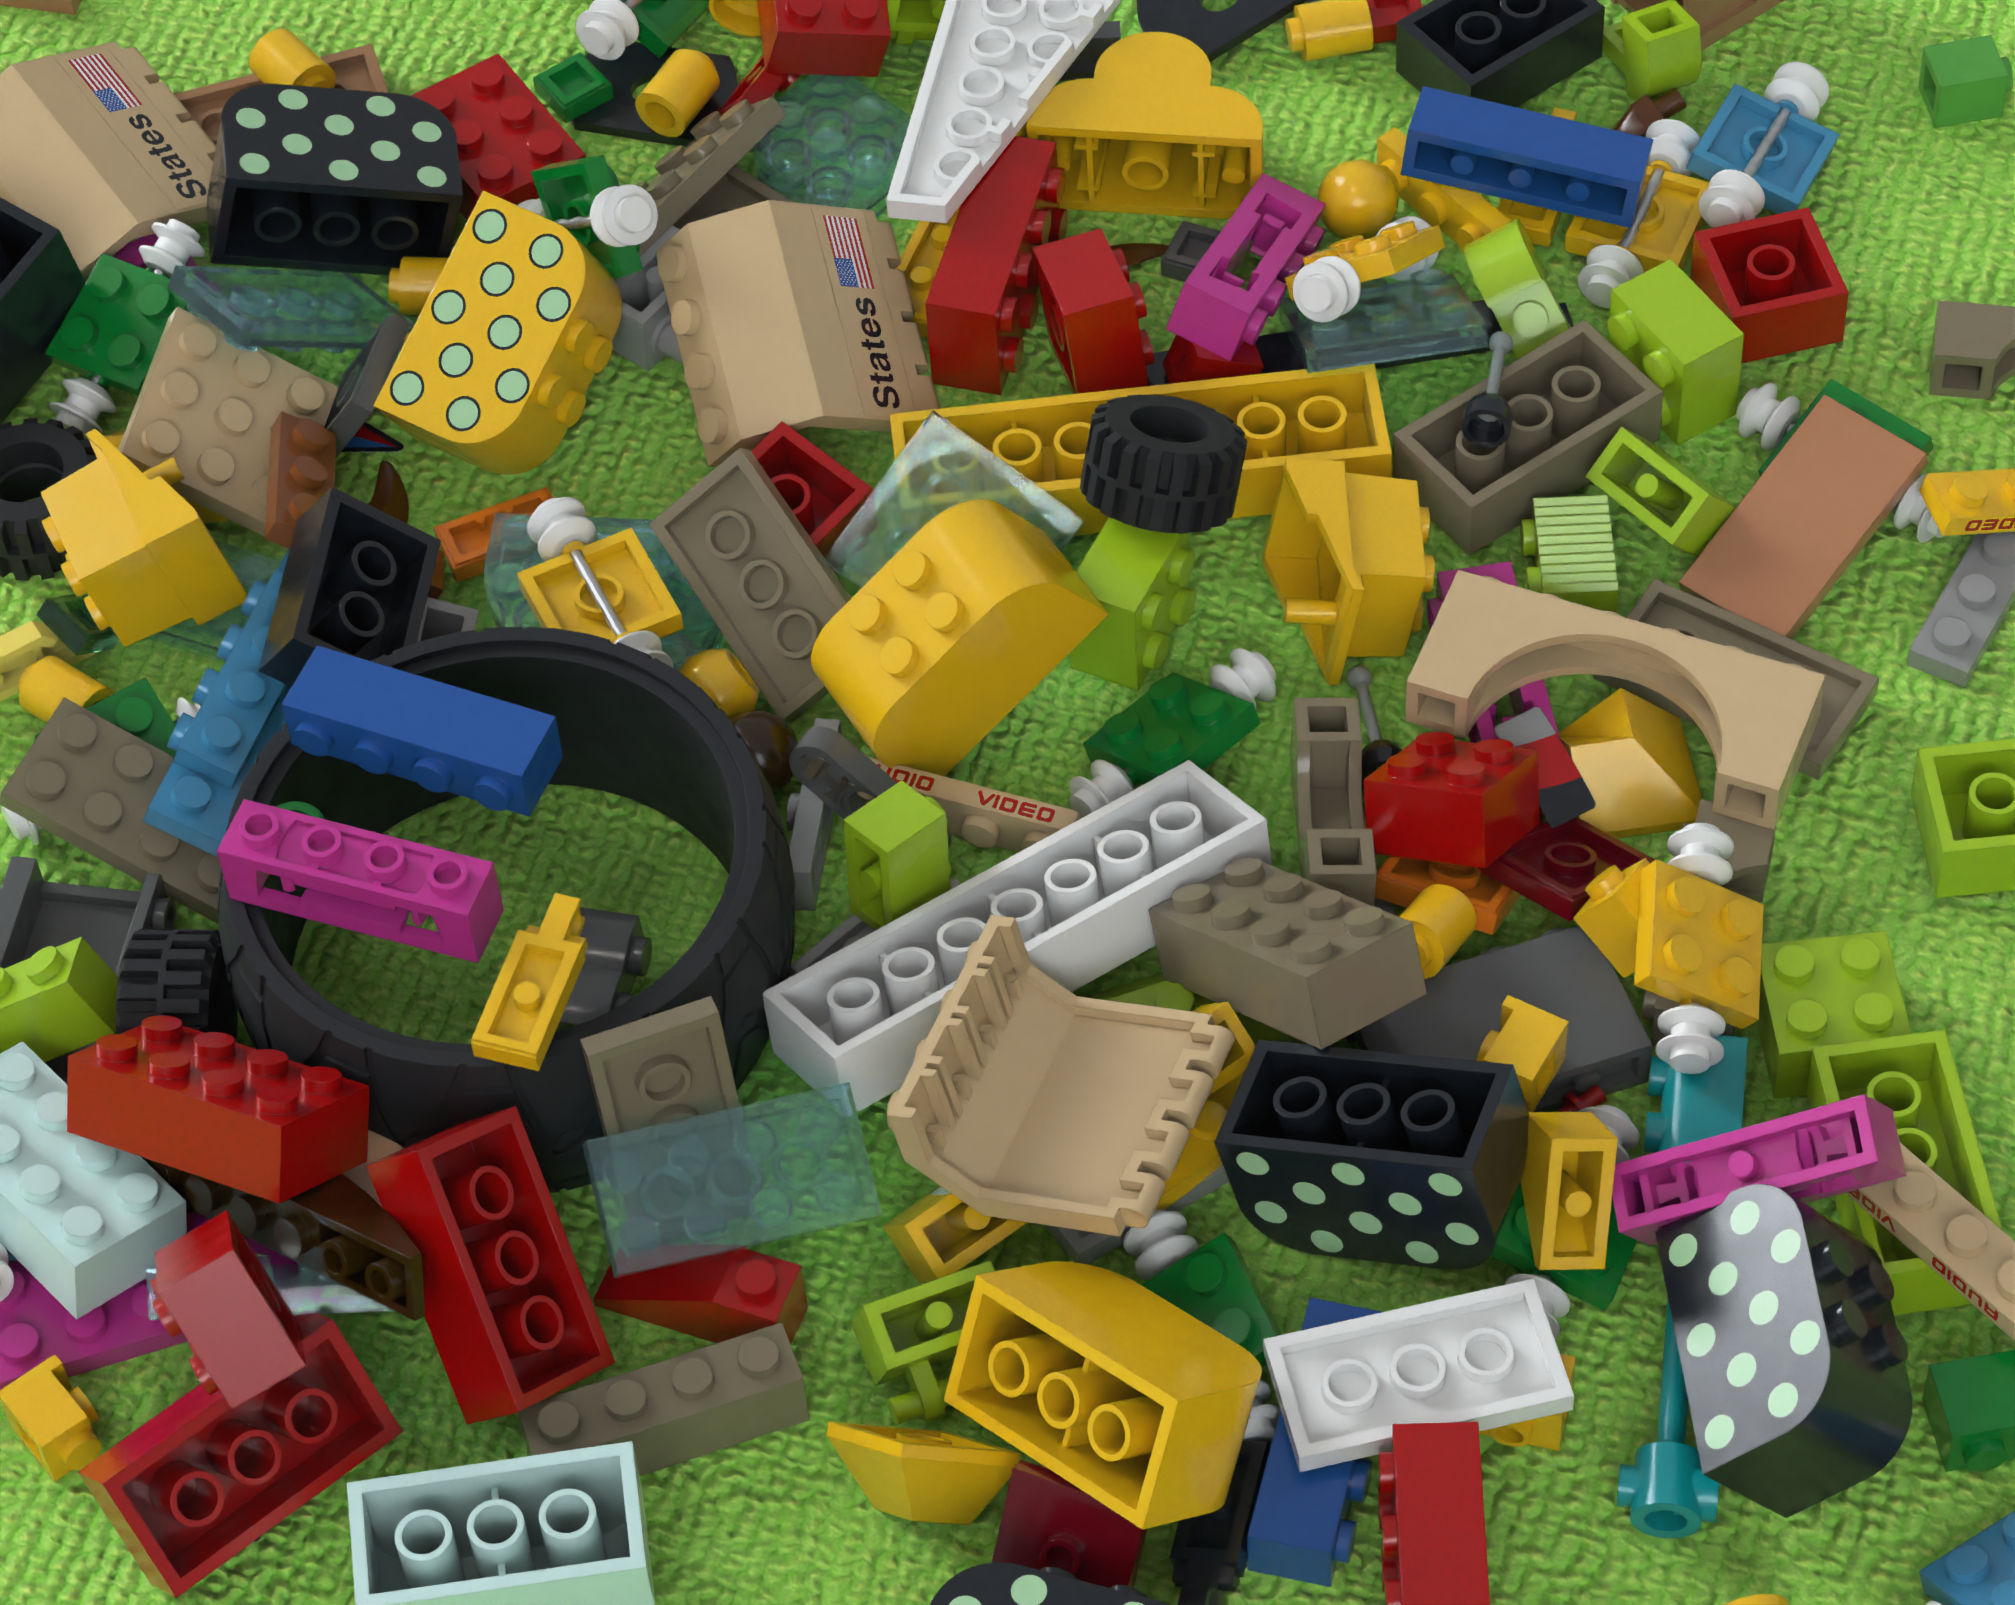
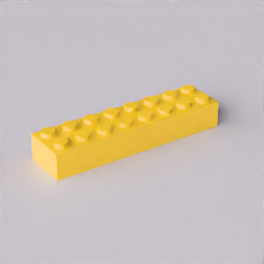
M1374 362L889 414L904 545L927 522L944 510L959 503L975 499H988L1003 505L1043 530L1049 538L1100 533L1109 517L1101 513L1100 509L1091 506L1086 501V496L1080 490L1092 414L1095 413V409L1100 404H1107V400L1127 397L1128 395H1165L1190 400L1226 415L1234 421L1233 424L1241 427L1245 433L1244 438L1247 439V447L1234 513L1231 518L1227 519L1272 514L1285 458L1345 461V472L1392 478V451Z

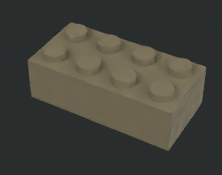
M1583 320L1503 368L1498 395L1506 399L1511 407L1513 416L1511 433L1506 442L1492 448L1479 447L1470 443L1464 437L1461 430L1464 409L1474 396L1486 393L1489 378L1487 377L1394 433L1393 478L1417 481L1419 505L1421 507H1428L1430 518L1470 556L1519 526L1521 519H1530L1532 517V498L1568 496L1591 482L1585 476L1621 426L1653 443L1658 441L1660 438L1663 391L1586 320Z
M1247 857L1234 860L1224 867V872L1202 883L1182 886L1172 893V898L1148 909L1165 980L1179 983L1185 989L1216 1003L1229 1002L1234 1011L1321 1050L1427 994L1412 922L1383 911L1379 907L1368 905L1341 894L1337 890H1331L1304 879L1298 874H1293L1262 862L1258 858Z

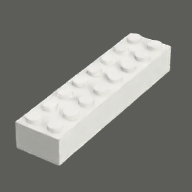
M1188 760L765 990L763 993L764 1009L773 1053L847 1119L901 1088L913 1065L918 1044L926 1039L940 1013L943 996L954 987L965 965L970 945L979 939L991 915L1015 918L1031 964L1067 990L1073 992L1155 946L1156 942L1148 909L1172 898L1171 895L1176 889L1189 884L1202 883L1224 872V867L1237 859L1253 857L1272 865L1267 819Z

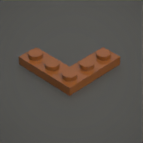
M281 411L271 427L265 539L290 549L297 520L331 487H334L336 433L326 430L321 424L313 420L300 419ZM440 550L438 551L428 597L438 599L444 590V553Z

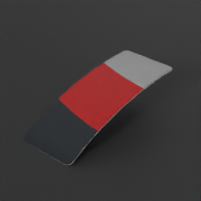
M1534 707L1495 727L1498 737L1511 741L1514 748L1537 750L1540 807L1551 827H1557L1595 808L1596 803L1581 774L1539 707Z

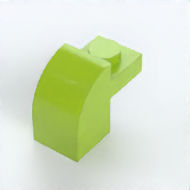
M1668 0L1621 16L1622 22L1604 27L1602 51L1626 75L1627 95L1633 100L1637 101L1645 94L1651 98L1666 93L1673 88L1678 89L1693 84L1698 80L1702 67L1700 25L1675 0Z
M1519 218L1465 245L1464 254L1474 280L1487 307L1492 309L1502 331L1512 337V350L1517 359L1571 328L1544 276L1546 269Z

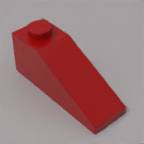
M620 1244L593 1298L594 1304L597 1307L714 1343H720L782 1322L791 1345L808 1309L801 1265L739 1246Z

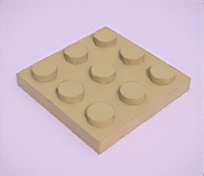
M177 307L168 318L118 450L141 472L174 457L185 476V479L171 485L178 494L265 537L271 427L281 411L300 419L313 420L325 427L339 387Z

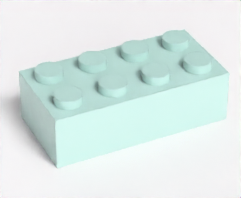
M22 1041L0 1054V1243L77 1320L156 1272L154 1252L187 1234L186 1200L142 1157L67 1132V1084Z

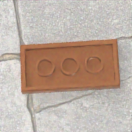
M1824 394L1680 579V589L1793 639L1928 464L1927 453Z

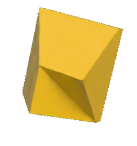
M1620 688L1558 733L1562 744L1573 760L1596 803L1595 808L1577 816V818L1614 838L1681 830L1683 823H1695L1702 796L1679 717Z
M828 1421L826 1436L874 1509L918 1522L971 1525L1010 1479L1012 1469L1020 1461L1021 1457L1019 1452L940 1430Z

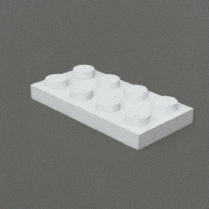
M1534 1278L1263 1339L1265 1360L1299 1472L1378 1455V1452L1392 1451V1424L1478 1422L1479 1431L1573 1410L1574 1394Z

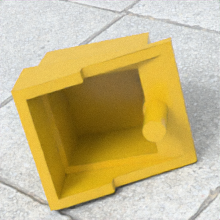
M93 429L85 435L89 439L97 459L41 492L51 515L42 520V524L56 551L60 554L66 550L65 558L67 561L61 564L62 571L77 597L86 593L89 594V596L84 598V601L98 628L102 631L111 627L123 646L127 647L190 618H193L196 624L200 626L243 604L248 595L245 587L196 510L171 487V485L185 479L176 459L172 457L141 472L99 431Z
M1285 458L1262 552V562L1283 608V622L1300 624L1327 684L1339 685L1347 657H1404L1411 632H1420L1423 620V599L1421 595L1422 592L1430 593L1432 591L1435 574L1433 555L1424 554L1423 545L1427 543L1429 536V508L1419 505L1418 485L1415 480L1345 472V461Z

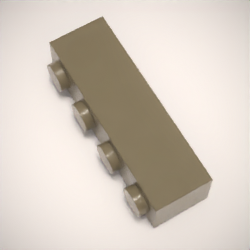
M782 1322L544 1399L518 1412L529 1456L632 1441L640 1476L810 1420L803 1376Z

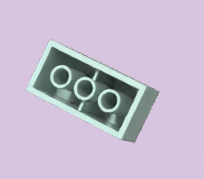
M632 1441L347 1482L355 1605H655L643 1490Z

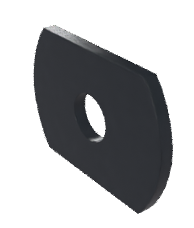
M1137 0V15L1143 32H1166L1182 36L1199 46L1207 55L1209 62L1292 12L1295 5L1305 4V0H1237L1234 5L1222 11L1206 10L1202 7L1203 0Z
M639 42L626 46L623 54L615 60H603L588 53L585 57L612 84L614 98L571 122L575 130L686 147L695 138L690 132L691 129L704 117L714 111H718L738 86L734 64L730 56L702 52L713 61L720 79L719 88L680 136L666 137L656 133L642 121L635 107L636 100L632 95L639 86L650 82L672 53L679 48L671 47L660 59Z

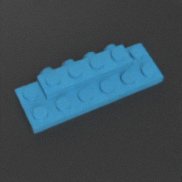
M288 549L278 570L275 569L268 584L257 579L253 583L240 613L249 617L244 628L234 623L230 625L216 654V657L225 661L220 672L208 667L193 695L192 702L201 706L196 716L193 717L183 712L167 744L168 748L177 751L149 804L142 821L218 857L216 851L225 836L231 809L244 778L252 765L256 764L259 753L277 731L280 733L283 729L282 725L286 722L281 704L290 691L291 686L259 672L258 669L290 549Z

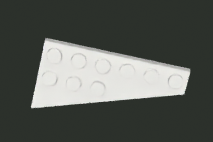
M946 0L886 199L888 217L947 223L1122 0Z

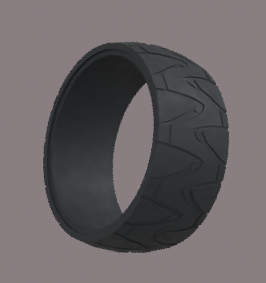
M522 627L484 628V631L481 632L470 630L451 633L394 650L388 656L384 654L371 662L556 716L563 758L548 784L579 786L616 794L653 808L676 821L697 837L717 857L729 874L723 894L706 927L689 950L670 970L647 989L624 1004L595 1019L563 1031L555 1032L538 1072L475 1057L471 1044L434 1042L384 1030L351 1016L330 1003L310 987L292 968L297 944L307 919L230 899L220 867L217 905L223 959L226 965L225 970L228 983L232 987L230 989L231 995L254 1048L257 1050H279L288 1055V1060L310 1067L325 1066L335 1068L342 1073V1077L369 1085L368 1130L394 1141L404 1148L464 1121L516 1106L549 1193L560 1192V1189L563 1188L568 1191L604 1181V1177L609 1175L614 1177L580 1039L711 996L720 1015L736 1090L740 1088L757 1063L769 1039L763 993L765 990L789 978L795 946V894L793 893L795 879L786 834L772 789L736 727L721 708L719 709L716 703L700 687L676 669L656 658L652 659L649 654L619 642L613 644L609 639L557 628L527 627V629H522ZM285 722L280 733L277 731L259 753L256 764L252 765L244 778L232 806L226 832L243 799L274 807L292 801L309 803L322 813L325 820L382 834L404 819L460 795L446 791L442 793L432 792L423 788L417 782L387 773L381 775L373 774L362 769L357 764L328 755L314 756L308 754L298 746L292 745ZM269 874L263 887L286 892L298 897H302L307 889L295 885V891H284L280 876Z

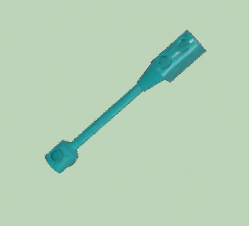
M1720 1035L1715 1038L1724 1047V1057L1706 1071L1697 1074L1675 1071L1658 1056H1651L1648 1096L1662 1098L1660 1113L1647 1112L1644 1152L1656 1153L1742 1128L1747 1037ZM1668 1297L1657 1442L1640 1447L1635 1453L1634 1465L1620 1464L1617 1506L1631 1508L1630 1521L1632 1525L1647 1535L1659 1538H1682L1696 1533L1701 1527V1522L1716 1523L1719 1483L1702 1474L1698 1450L1685 1444L1688 1397Z

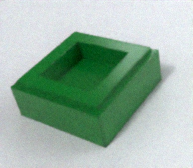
M581 52L533 77L535 92L565 123L614 98L612 84Z

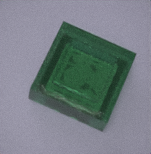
M87 593L80 597H77L76 594L46 599L36 615L76 656L114 649L119 638L111 627L102 631L98 628L84 601V598L89 596Z

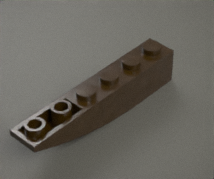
M144 1158L186 1200V1208L210 1220L228 1210L245 1237L414 1321L425 1316L422 1253L397 1221L387 1211L382 1209L365 1190L345 1175L340 1174L279 1204Z

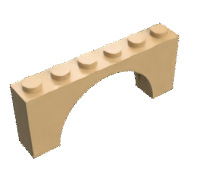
M1461 570L1457 571L1406 681V722L1440 732H1447L1466 739L1472 726L1492 704L1515 689L1546 678L1574 674H1595L1629 680L1650 688L1673 701L1695 721L1704 733L1713 752L1717 768L1712 812L1772 830L1775 829L1820 717L1826 675L1807 670L1797 664H1786L1751 654L1734 646H1723L1688 636L1675 629L1660 628L1625 618L1612 611H1601L1566 601L1553 594H1542L1503 583L1493 577L1479 576Z

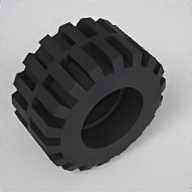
M1128 395L1127 397L1107 400V404H1100L1095 409V413L1092 414L1080 481L1081 493L1086 496V501L1091 506L1100 509V512L1106 516L1145 530L1164 533L1204 532L1211 530V527H1220L1234 513L1247 447V439L1244 438L1245 433L1241 427L1233 424L1234 421L1226 415L1205 405L1178 397Z
M37 418L24 419L23 424L12 426L11 421L0 425L1 577H5L11 572L14 573L16 580L29 581L31 575H40L42 580L54 578V572L62 570L61 564L67 561L65 558L66 550L59 554L43 527L42 520L51 515L41 492L97 459L89 439H84L83 432L78 428L71 426L64 429L62 421L49 419L45 424H40ZM40 497L35 500L27 501L32 498Z
M197 929L136 930L124 952L119 971L116 997V1034H121L140 1026L145 1018L166 1015L180 1019L183 1023L182 1026L204 1033L220 1032L229 1034L235 1038L236 1043L238 1010L231 995V984L228 983L220 932L218 930Z

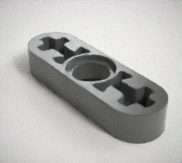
M816 726L808 729L789 756V765L795 777L843 819L866 805L859 798L857 792H865L876 798L897 784L894 779L842 734L828 727ZM844 777L849 780L848 783L843 780ZM947 829L949 849L951 845V836L949 830Z

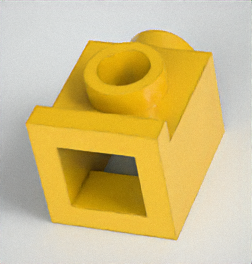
M1507 995L1501 1006L1500 1032L1491 1030L1487 1034L1480 1047L1476 1061L1513 1064L1528 1112H1533L1565 1060L1569 1021Z
M55 1354L0 1390V1402L10 1427L54 1482L72 1470L84 1468L100 1454L102 1443L94 1434L91 1426L99 1421V1417L82 1390L77 1386L71 1387L63 1363Z

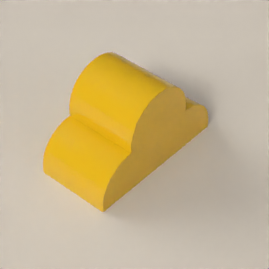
M1143 32L1118 40L1109 46L1098 59L1093 78L1070 80L1054 86L1027 120V138L1056 142L1057 167L1065 168L1066 171L1065 188L1060 202V208L1230 219L1262 173H1264L1263 121L1258 109L1242 94L1228 88L1212 86V71L1207 55L1194 42L1176 34Z

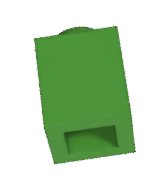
M1991 35L1924 46L1918 88L1934 127L1939 128L2003 116L2006 92L2013 89V71L2009 59L2006 56L2000 57Z

